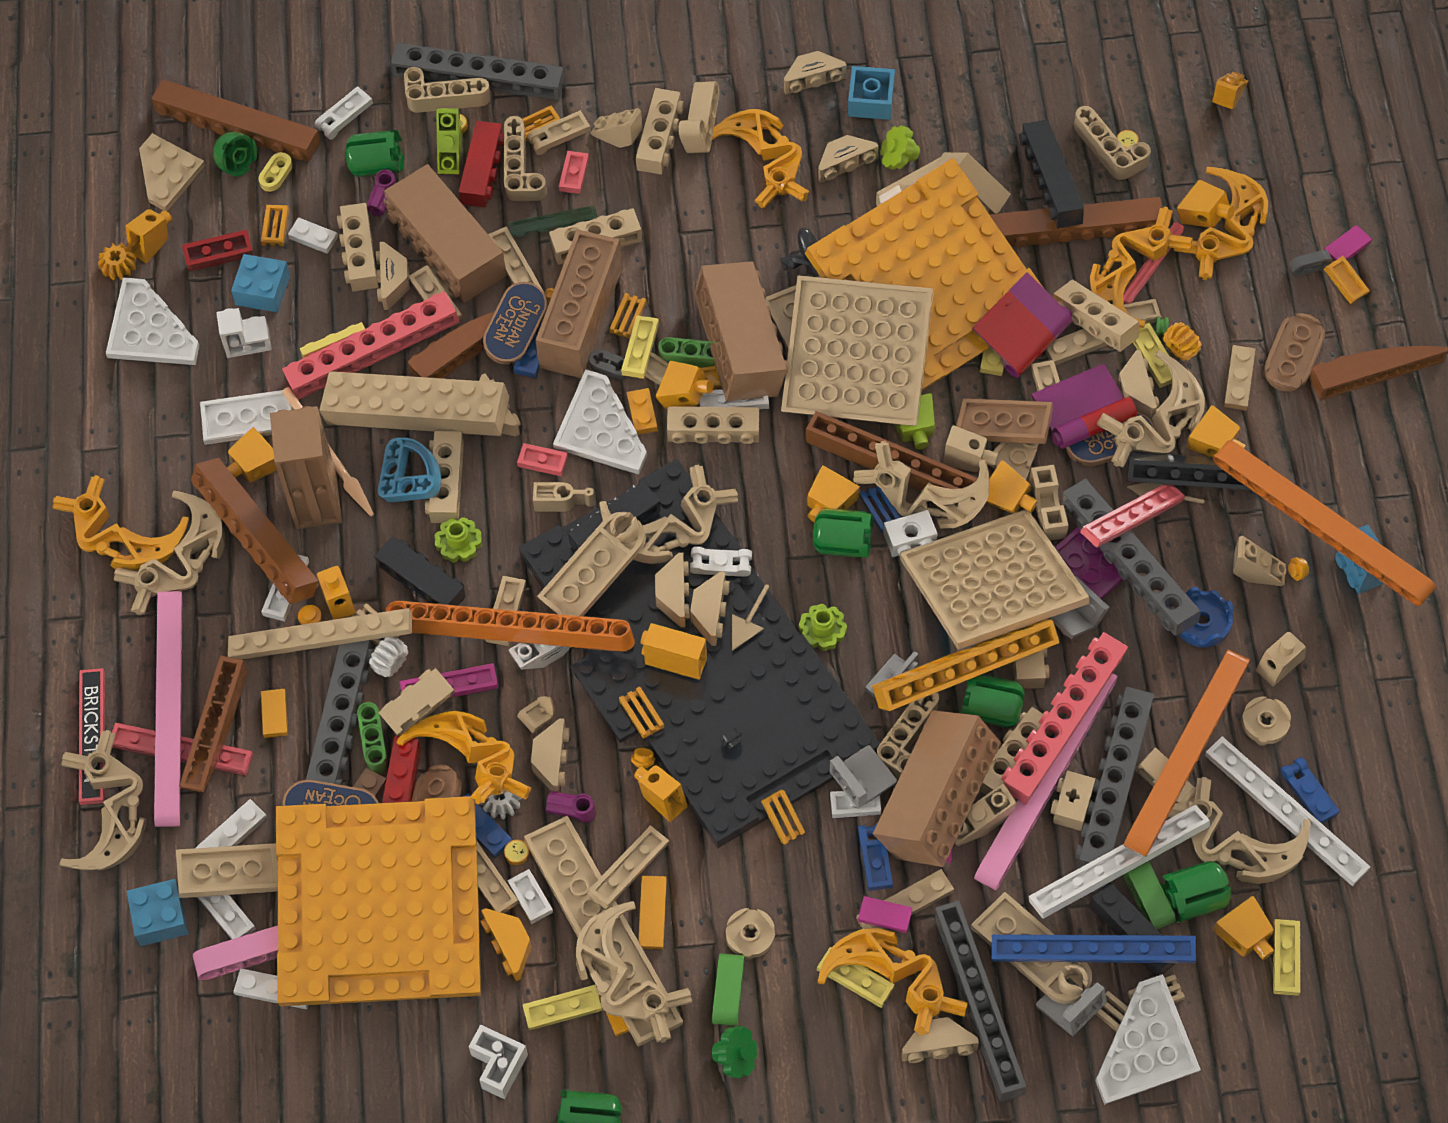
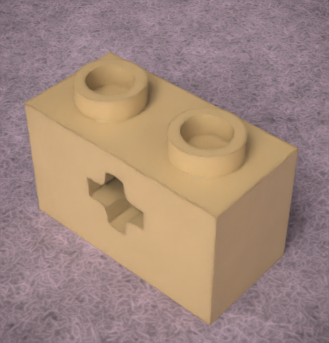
M1067 771L1065 779L1060 778L1056 792L1061 794L1059 800L1054 799L1050 811L1051 814H1054L1053 823L1079 831L1082 830L1096 778ZM1070 798H1074V802H1069Z

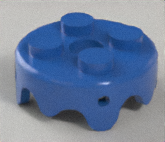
M1198 587L1190 588L1186 595L1198 607L1200 616L1207 617L1209 622L1207 624L1197 623L1178 636L1183 641L1196 647L1206 648L1215 646L1226 639L1230 633L1233 624V604L1230 600H1225L1216 590L1205 592L1200 591Z

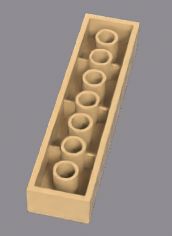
M329 371L319 411L326 424L433 432L462 431V434L501 436L510 396L505 384L502 382Z

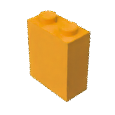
M651 623L648 631L644 630L641 637V644L643 645L642 655H644L645 664L700 680L707 661L706 639Z

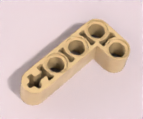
M418 67L408 68L404 73L408 108L415 113L436 111L437 108L460 109L485 106L491 100L489 83L483 78L425 83L423 71Z
M717 81L694 83L688 120L679 122V137L686 153H708L710 151L719 101V85Z
M1082 106L1077 109L1074 121L1075 131L1115 179L1125 180L1147 168L1151 153L1148 144L1137 142L1125 148L1094 109L1089 106Z
M510 116L504 124V186L506 196L511 201H539L547 195L545 178L538 173H526V134L524 123L520 117ZM512 167H519L516 170L511 169ZM536 185L541 186L540 188H537V189L532 188V187H534V186H536ZM513 186L519 187L517 189H511V187Z
M938 692L911 702L877 748V755L897 780H899L903 772L902 768L905 767L911 755L907 751L921 734L931 711H937ZM912 717H916L920 721L911 722L909 719ZM898 735H903L907 739L900 741L897 740L895 737ZM885 753H889L893 757L890 759H885L882 757V755Z

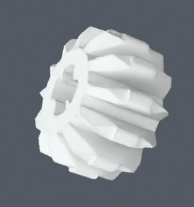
M393 636L386 637L384 641H380V644L375 647V651L371 654L372 657L369 661L370 667L374 669V672L384 677H391L394 673H397L408 655L407 646L403 644L404 642Z
M505 791L500 795H490L481 804L484 805L483 810L486 813L491 812L493 819L500 814L501 819L504 820L506 813L513 816L515 814L513 809L520 808L519 800L522 798Z

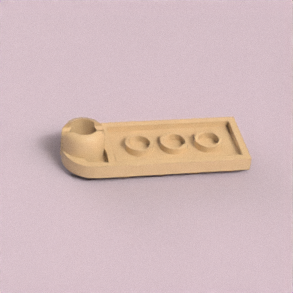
M616 512L606 517L537 597L557 614L584 616L643 548L646 541V533L642 524L630 512Z
M276 843L176 850L179 898L278 891Z
M1006 892L971 924V929L991 947L992 934L1054 935ZM1009 962L1050 999L1060 1004L1077 1002L1081 999L1082 993L1091 987L1092 972L1087 962ZM1070 980L1075 985H1071L1067 981Z

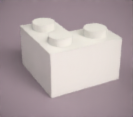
M239 308L216 312L219 333L227 358L272 350L265 316H254L242 320Z
M480 1025L469 1045L471 1056L488 1063L479 1079L481 1087L505 1099L528 1056L526 1045Z

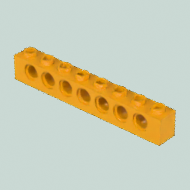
M1045 619L985 640L874 684L872 688L878 707L887 711L894 710L1056 645L1060 642L1053 620Z

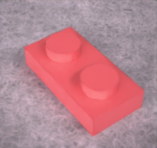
M567 151L559 183V191L581 194L589 162L588 153Z
M523 443L517 466L562 477L568 454Z

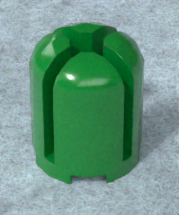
M388 130L353 134L348 138L345 147V158L351 173L356 177L376 176L381 170H390L393 174L401 173L400 170H404L405 156L401 154L400 144L398 143V141H402L399 131Z
M831 508L819 511L815 517L813 528V545L816 551L823 555L868 558L871 549L873 513Z
M983 674L978 675L967 681L961 714L977 715L985 724L1004 728L1014 727L1020 719L1025 694L1024 689L1017 681Z
M1206 861L1161 876L1165 879V883L1160 885L1176 915V923L1224 909L1230 904L1231 887H1226L1229 883L1227 874L1220 865L1213 861Z
M561 1090L560 1097L565 1098H562L558 1110L557 1123H621L622 1106L619 1098L615 1095Z

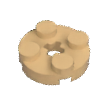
M1257 697L1251 700L1245 707L1241 718L1243 730L1258 745L1265 746L1277 743L1286 736L1289 730L1291 714L1286 705L1280 700ZM1261 716L1265 718L1270 717L1272 719L1270 725L1263 724Z
M744 908L738 910L729 918L726 927V941L735 954L743 955L745 959L750 960L764 955L772 947L775 940L774 923L767 913L759 909L756 911ZM745 929H755V937H745Z

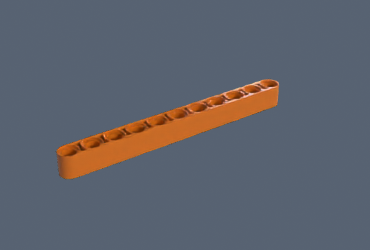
M1228 440L1213 457V461L1222 470L1414 605L1421 606L1436 589V585L1430 578L1237 443Z
M394 601L386 608V612L409 608L412 612V633L610 651H628L635 644L629 623L619 619L408 601Z
M1229 649L1227 650L1128 833L1123 845L1124 847L1147 857L1240 683L1250 659Z

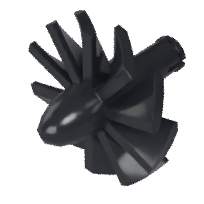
M801 228L798 231L800 250L793 251L788 256L782 257L780 262L783 271L787 269L794 270L804 264L808 273L813 274V277H817L820 275L805 255L806 249L816 243L817 240L807 228Z

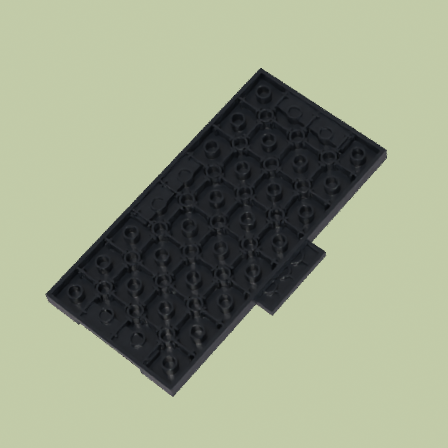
M678 459L638 480L639 484L644 482L660 500L661 508L660 513L642 525L657 521L663 517L668 518L672 514L696 531L680 506L684 496L693 485L690 475ZM697 497L700 502H707L704 497ZM600 507L562 528L557 525L519 547L520 556L542 589L547 586L576 552L569 544L568 533L572 527L588 520L592 513L600 511ZM716 512L714 513L709 536L703 544L693 545L689 543L685 547L678 546L668 550L672 552L673 558L678 553H683L684 562L688 561L689 576H684V583H689V597H685V604H689L690 610L694 589L715 576L690 572V563L693 562L691 549L693 547L732 551L742 549ZM663 533L654 546L661 547L665 543L675 540L676 533ZM633 559L587 611L584 617L627 621L635 639L634 646L628 651L583 648L587 656L570 665L571 671L620 743L639 733V731L620 703L619 697H625L628 695V692H634L636 688L641 687L664 723V728L644 738L665 772L681 784L686 803L717 849L769 818L761 802L765 798L782 789L792 805L835 779L830 773V760L836 756L845 761L868 745L877 754V748L880 745L879 740L804 635H800L769 590H767L751 620V623L764 628V630L732 651V614L746 620L765 586L752 568L751 561H749L751 566V574L749 576L725 575L726 581H730L728 595L723 597V602H726L725 617H720V623L723 624L722 638L717 637L716 646L710 645L706 640L707 661L700 680L646 665L644 655H642L643 645L641 644V637L644 630L648 631L651 623L698 637H705L691 622V613L690 618H685V627H680L656 607L655 574L669 561L648 564ZM702 559V563L709 564V560ZM733 561V565L738 566L740 564V561ZM639 696L636 697V699L638 700V702H639L640 705L642 706L643 710L645 711V713H646L647 716L649 717V719H650V721L652 722V724H653L654 726H656L657 724L655 723V721H654L653 718L651 717L650 713L648 712V710H647L646 707L644 706V704H643V702L641 701V699L639 698ZM629 701L628 704L645 731L649 729L632 701ZM734 728H736L738 733H742L740 737L741 743L732 749L728 747L722 748L723 744L720 738ZM779 797L778 800L784 810L785 806L781 798ZM772 801L769 804L774 814H777L778 811Z

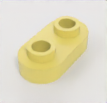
M280 152L270 158L259 175V183L263 190L272 192L282 185L293 166L288 154Z

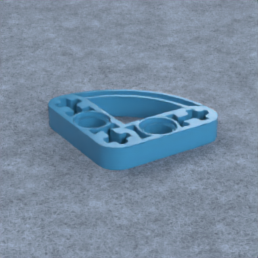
M394 438L390 440L385 449L378 485L379 496L387 502L429 499L436 496L440 490L441 472L437 459L431 451L418 441L410 438ZM409 451L415 452L422 457L426 465L427 475L404 477ZM397 465L395 473L389 475L391 468ZM413 484L411 491L405 493L406 487Z

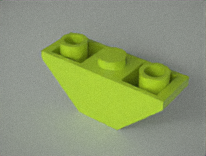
M437 108L438 174H460L462 126L459 108Z

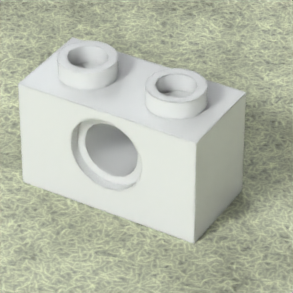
M928 510L884 523L883 534L892 557L900 556L901 552L933 543V541L937 540V531ZM907 534H914V535H916V536H915V537H908V536H906V535H907Z

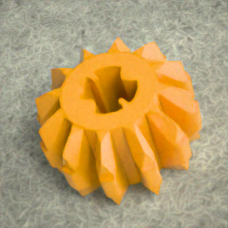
M122 242L118 246L112 243L111 248L104 247V253H99V268L105 277L110 276L113 281L117 277L123 280L124 275L131 277V271L136 270V256L133 254L132 249L129 246L125 247Z
M1182 322L1171 325L1164 333L1163 341L1166 343L1165 346L1169 348L1176 358L1179 357L1182 361L1193 358L1201 349L1202 344L1199 341V336Z

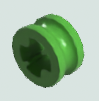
M1157 316L1155 333L1157 336L1160 334L1164 336L1169 326V318L1161 319L1160 316Z

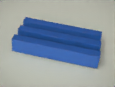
M876 485V488H870L866 493L864 491L861 492L860 498L868 512L873 513V520L880 532L883 533L884 524L869 501V497L873 499L886 522L892 520L876 494H879L894 520L901 517L881 488Z

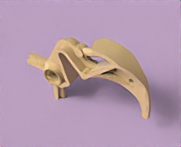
M1160 350L1156 352L1155 357L1162 360L1171 371L1172 389L1168 398L1155 410L1156 414L1152 417L1157 432L1141 415L1120 423L1103 413L1097 422L1098 426L1116 435L1115 439L1118 447L1111 460L1116 467H1124L1131 451L1159 454L1170 453L1175 447V440L1180 437L1182 429L1187 425V421L1190 419L1187 429L1193 431L1203 415L1205 397L1198 381L1178 361ZM1186 412V417L1181 419L1175 427L1169 424L1171 416Z
M886 441L875 444L879 464L874 470L854 471L855 477L853 479L856 484L875 483L881 488L901 516H909L926 510L932 516H943L937 519L940 529L956 528L968 523L980 512L989 497V472L986 460H979V477L970 486L962 489H949L934 486L928 482L911 504L906 502L911 469L900 461H892L889 443H886ZM932 501L941 509L929 508L927 502Z
M695 465L690 467L693 487L684 496L680 506L696 531L672 514L668 518L663 517L657 521L642 525L646 533V539L649 542H645L634 560L648 564L663 563L673 558L672 552L668 551L678 546L685 547L689 543L693 545L703 544L709 536L716 505L737 503L738 493L736 489L714 491L713 488L706 485L703 466ZM697 497H704L707 502H700ZM601 501L599 505L602 520H604L611 513L606 501ZM663 533H676L675 540L667 542L661 547L654 546Z
M173 491L172 498L186 503L192 512L190 529L179 545L174 548L178 560L187 573L186 576H180L155 559L141 565L138 572L122 568L115 570L114 581L134 585L138 592L131 608L132 612H135L137 615L145 614L151 597L156 596L158 592L183 591L194 587L198 582V573L203 570V563L210 555L212 548L213 553L211 557L221 558L225 547V530L221 518L218 517L216 511L205 500L179 491ZM208 546L203 550L198 559H190L191 554Z
M109 730L101 732L96 751L89 753L88 756L65 752L61 765L84 770V774L94 790L132 786L103 802L104 807L101 809L102 833L95 848L88 855L80 859L61 858L60 866L79 870L100 871L109 869L127 860L142 842L146 828V818L140 817L137 829L135 828V822L137 821V807L139 805L138 796L143 791V781L138 774L110 755L116 734L111 733ZM96 763L105 764V767L101 770L93 769ZM122 806L129 808L130 828L125 831L117 817ZM116 835H121L119 839L115 838ZM105 852H110V855L105 856Z
M1206 777L1197 778L1194 799L1189 801L1188 805L1175 803L1168 816L1174 817L1188 808L1197 805L1210 820L1209 828L1191 837L1197 856L1204 862L1218 861L1221 865L1228 864L1241 870L1243 868L1245 870L1237 871L1236 877L1241 882L1254 884L1275 881L1298 865L1303 858L1308 843L1311 823L1310 819H1304L1299 835L1287 843L1267 844L1243 833L1240 834L1237 831L1214 849L1209 850L1206 847L1222 819L1223 812L1214 802L1209 801L1211 780ZM1231 851H1242L1254 866H1248L1244 864L1245 862L1232 858ZM1285 855L1287 859L1283 860L1281 856Z
M634 901L611 907L598 915H594L585 924L577 940L576 966L581 980L588 979L585 967L590 971V976L597 986V993L601 996V1006L606 1013L613 1016L651 1021L656 1041L663 1043L671 1039L665 1019L669 1009L692 1003L690 990L686 988L665 994L662 991V987L647 980L618 1001H613L627 978V966L614 948L612 929L619 916L627 911L636 909ZM599 930L600 934H595V931ZM591 963L611 973V980L603 982ZM650 1002H657L660 1006L657 1008H650L647 1004Z

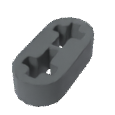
M1321 250L1296 257L1290 261L1289 266L1294 276H1302L1324 270L1333 260L1329 251Z
M600 349L590 354L589 363L593 371L616 380H624L628 377L622 375V369L616 371V368L623 366L625 358ZM600 358L603 359V362L600 361L599 364H596V361H599Z

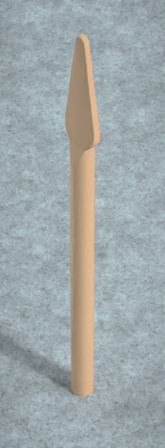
M290 387L282 391L293 409L303 407ZM328 444L335 470L344 482L343 487L345 491L372 517L374 513L359 481L350 476Z

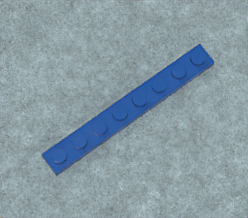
M992 934V962L1196 963V936Z

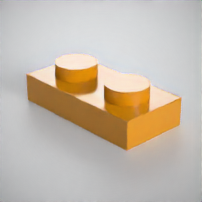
M649 388L627 392L631 418L637 435L658 431Z

